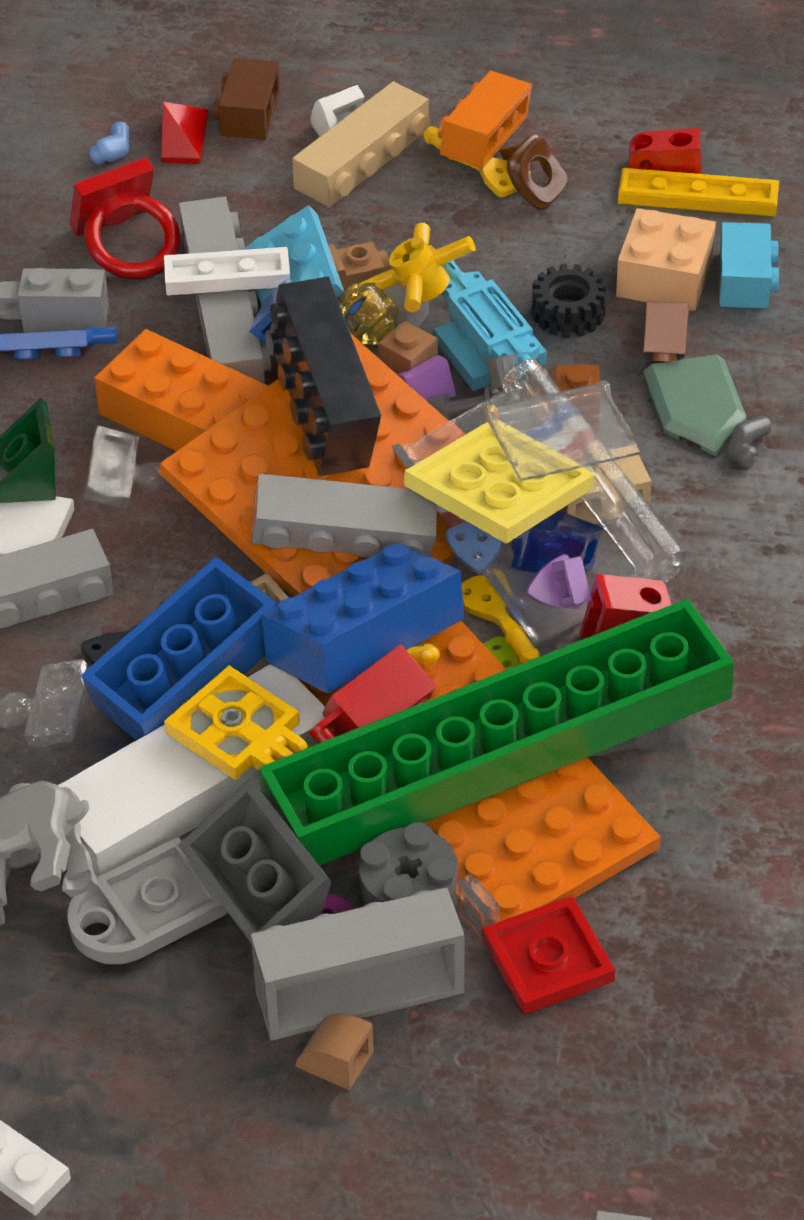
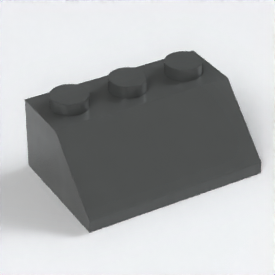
M250 779L239 787L178 845L250 942L252 933L264 931L272 926H286L311 920L322 915L331 880Z

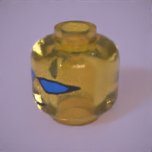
M371 282L363 285L355 283L341 294L340 307L349 331L362 344L372 343L373 345H378L386 333L392 332L398 327L399 308L376 283Z

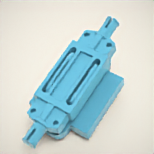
M454 260L442 265L450 278L448 286L442 292V298L448 304L451 322L434 328V336L438 338V347L469 387L475 391L492 384L487 359L517 353L522 383L516 384L517 389L525 387L528 382L534 383V379L536 382L539 381L543 376V370L539 366L546 364L547 351L533 335L531 326L492 279L486 281L479 271L462 272Z

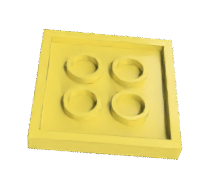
M491 419L405 470L404 486L507 544L592 490L595 474L497 420Z

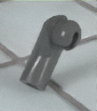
M758 415L738 423L734 427L727 450L729 460L734 465L738 463L743 468H749L756 462L752 457L757 456L758 451L751 444L753 440L761 438L771 431V423L766 416Z

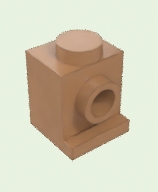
M373 241L336 249L334 244L328 245L344 293L337 297L339 302L363 297L360 282L390 270L386 251H377Z

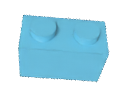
M722 222L719 252V307L769 309L770 292H778L779 268L771 267V265H777L779 248L778 241L771 240V224Z

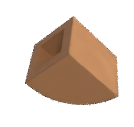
M331 1014L326 1016L298 1057L296 1067L350 1091L374 1052L373 1024L347 1014Z

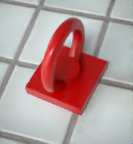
M148 157L74 183L70 226L75 236L78 237L84 234L87 249L91 257L101 268L113 275L127 279H143L165 270L164 255H177L180 247V230L175 217L165 205L150 197L154 168ZM146 212L160 223L165 236L164 245L161 251L148 261L140 263L121 261L112 256L102 244L100 236L102 227L121 224L139 213Z

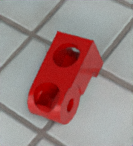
M700 128L645 131L636 134L631 139L629 145V168L702 174Z

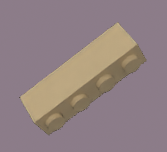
M394 81L292 158L294 189L330 208L341 198L347 196L365 179L373 176L388 161L397 157L402 150L416 139L423 136L424 130L430 125L429 99Z

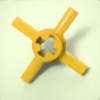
M418 223L414 227L413 238L401 243L391 253L389 264L393 269L360 282L361 292L365 297H369L399 284L402 288L406 289L404 308L409 312H417L421 307V302H427L436 298L448 286L450 278L442 265L476 250L474 241L470 236H467L436 250L431 245H428L430 227L426 223Z

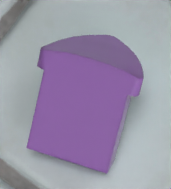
M436 355L408 371L397 374L427 402L429 397L443 394H448L450 398L456 396L448 360L442 356Z
M560 555L546 563L531 579L525 589V594L546 606L562 609L579 608L581 603L592 601L581 556L569 558L568 555Z

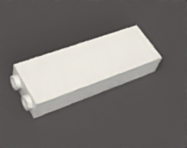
M270 664L248 677L298 710L300 724L292 732L303 738L308 748L318 744L310 736L309 732L325 718L322 715L325 706L295 676ZM165 725L58 786L70 788L79 797L80 801L87 800L89 803V810L80 821V839L83 848L90 854L94 873L98 877L198 827L248 779L252 780L259 790L261 789L259 771L254 767H250L235 781L166 734Z

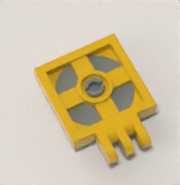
M230 665L164 721L166 734L235 781L250 767H254L259 771V767L308 748L305 740L292 732L300 724L299 711Z

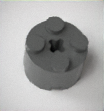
M416 822L408 825L406 828L387 831L365 844L361 849L359 863L361 908L373 902L383 903L408 897L419 891H433L447 887L456 909L458 903L457 857L449 843L433 833L429 825Z

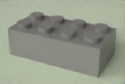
M447 887L433 891H419L411 896L383 903L373 902L366 904L362 908L341 913L322 914L311 920L286 926H272L264 931L251 934L256 994L270 1041L316 1030L322 1020L331 1014H347L362 1019L465 993L464 932Z

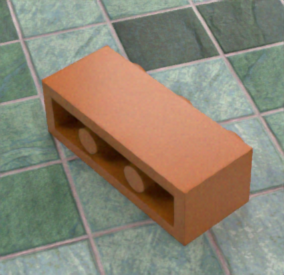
M490 70L480 82L474 83L465 99L461 98L458 101L455 110L449 116L445 115L438 129V137L442 139L440 155L483 169L527 118L532 84Z

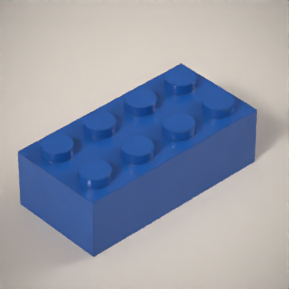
M400 543L388 545L383 551L364 561L353 563L347 570L329 579L317 582L314 587L294 597L284 599L279 605L260 614L266 661L296 678L329 693L355 679L400 644L408 650L463 620L465 617L461 572L440 562L438 559L413 550L407 545Z
M215 557L82 673L81 678L94 706L131 737L138 740L165 725L164 721L227 666L230 665L245 675L265 657L260 614L278 604Z

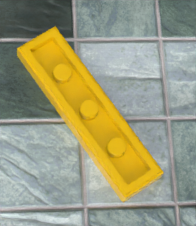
M622 168L618 204L776 217L779 181Z

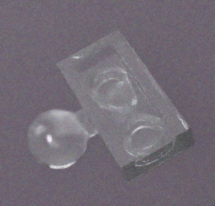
M97 426L93 437L84 499L126 509L130 499L132 482L137 483L139 489L147 494L161 493L168 488L170 483L159 474L160 462L149 461L142 466L135 465L139 436Z
M83 659L43 665L34 698H30L23 692L14 691L6 694L0 700L1 721L10 727L26 725L24 737L32 748L73 741L86 692V686L81 678V674L89 667Z

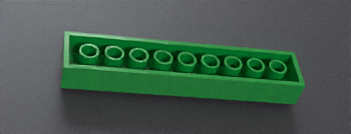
M687 598L259 767L262 793L320 866L362 849L365 844L387 831L406 828L408 825L416 822L426 823L732 699L734 661Z

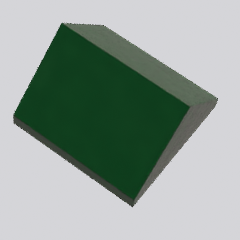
M42 398L34 403L0 435V503L56 500L55 447L48 405Z

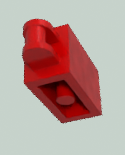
M400 644L333 694L322 712L325 718L316 724L309 734L318 744L337 737L330 729L332 727L342 735L428 701L436 690L437 685Z

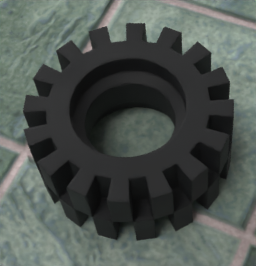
M560 264V270L556 271L554 266L547 268V274L540 272L537 275V280H534L532 285V314L534 322H539V328L543 331L550 327V334L557 336L558 332L562 331L565 338H571V332H576L578 337L584 336L585 328L590 333L595 331L596 324L601 325L603 316H605L606 284L605 282L602 283V277L599 274L593 276L594 270L589 267L584 272L581 271V265L574 264L573 269H567V264ZM562 299H574V300H578V301H576V302H563V301H560V300H562Z

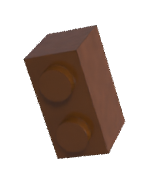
M233 58L229 73H224L222 77V96H216L214 102V119L220 120L221 136L266 140L280 95L279 62Z

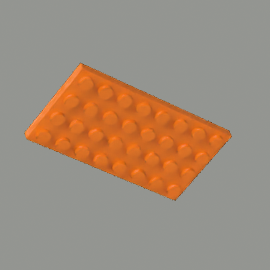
M462 621L415 645L433 644L439 650L440 656L436 663L427 666L419 664L437 685L429 700L507 670ZM298 679L325 707L330 697L348 684L346 683L326 693ZM334 729V733L337 736H340V734ZM588 757L424 823L432 828L433 833L445 839L454 850L458 861V890L488 925L572 895L575 899L660 849L661 836Z

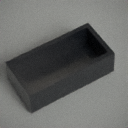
M328 276L279 284L276 303H272L270 306L272 325L271 330L266 331V346L270 356L275 355L277 358L280 386L283 390H288L290 394V410L295 425H301L304 433L303 447L306 458L314 461L319 476L368 468L382 415L330 278Z

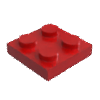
M573 895L482 928V940L523 1015L615 982L616 970Z

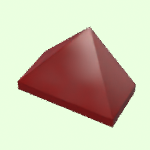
M163 102L162 163L201 164L209 116L208 109Z

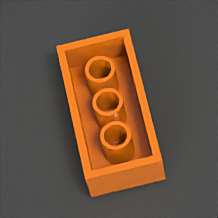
M147 329L94 377L100 415L176 452L268 387L266 384Z

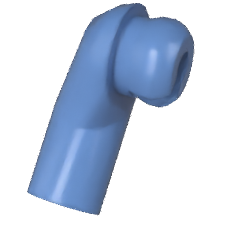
M125 122L113 123L110 127V136L97 140L96 145L90 147L89 156L91 160L97 165H103L106 161L116 162L125 158L129 152V126Z

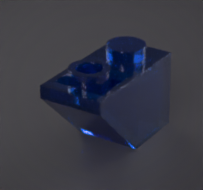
M557 511L512 540L511 551L514 552L510 568L537 573L546 563L556 557L568 555L569 558L581 556L584 570L587 572L593 568L604 528L562 511Z

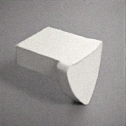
M358 85L316 101L310 121L320 137L363 104L365 96Z

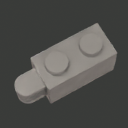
M23 268L21 282H0V318L22 319L23 333L87 330V326L106 328L109 301L105 269Z

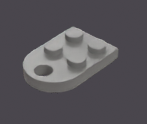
M179 836L96 877L97 888L72 898L67 914L72 941L82 954L94 961L105 964L133 962L228 914L227 910L178 845L182 842ZM93 923H103L109 927L100 935H89L84 932V929Z

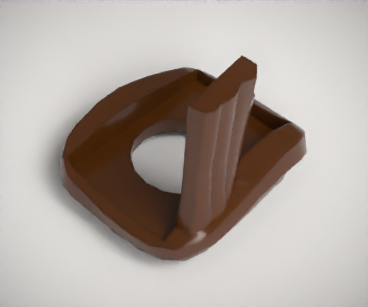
M531 135L525 138L520 145L505 147L499 150L503 160H507V172L516 191L537 210L541 211L548 208L563 191L568 180L567 174L544 138H540L539 135ZM539 160L543 171L549 178L544 187L537 186L530 176V163Z

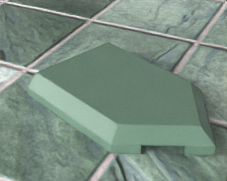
M717 354L654 363L643 371V377L663 433L677 440H680L682 437L701 445L702 451L716 457L724 448L725 441L733 433L734 427L738 423L746 421V414L726 362Z

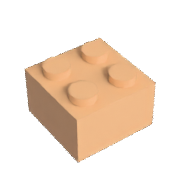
M637 208L618 258L616 297L643 302L688 303L689 310L696 311L713 260L716 222Z

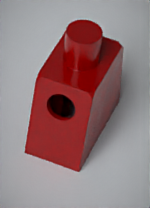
M596 574L591 591L592 601L588 602L579 632L581 640L672 605L666 585L660 580Z

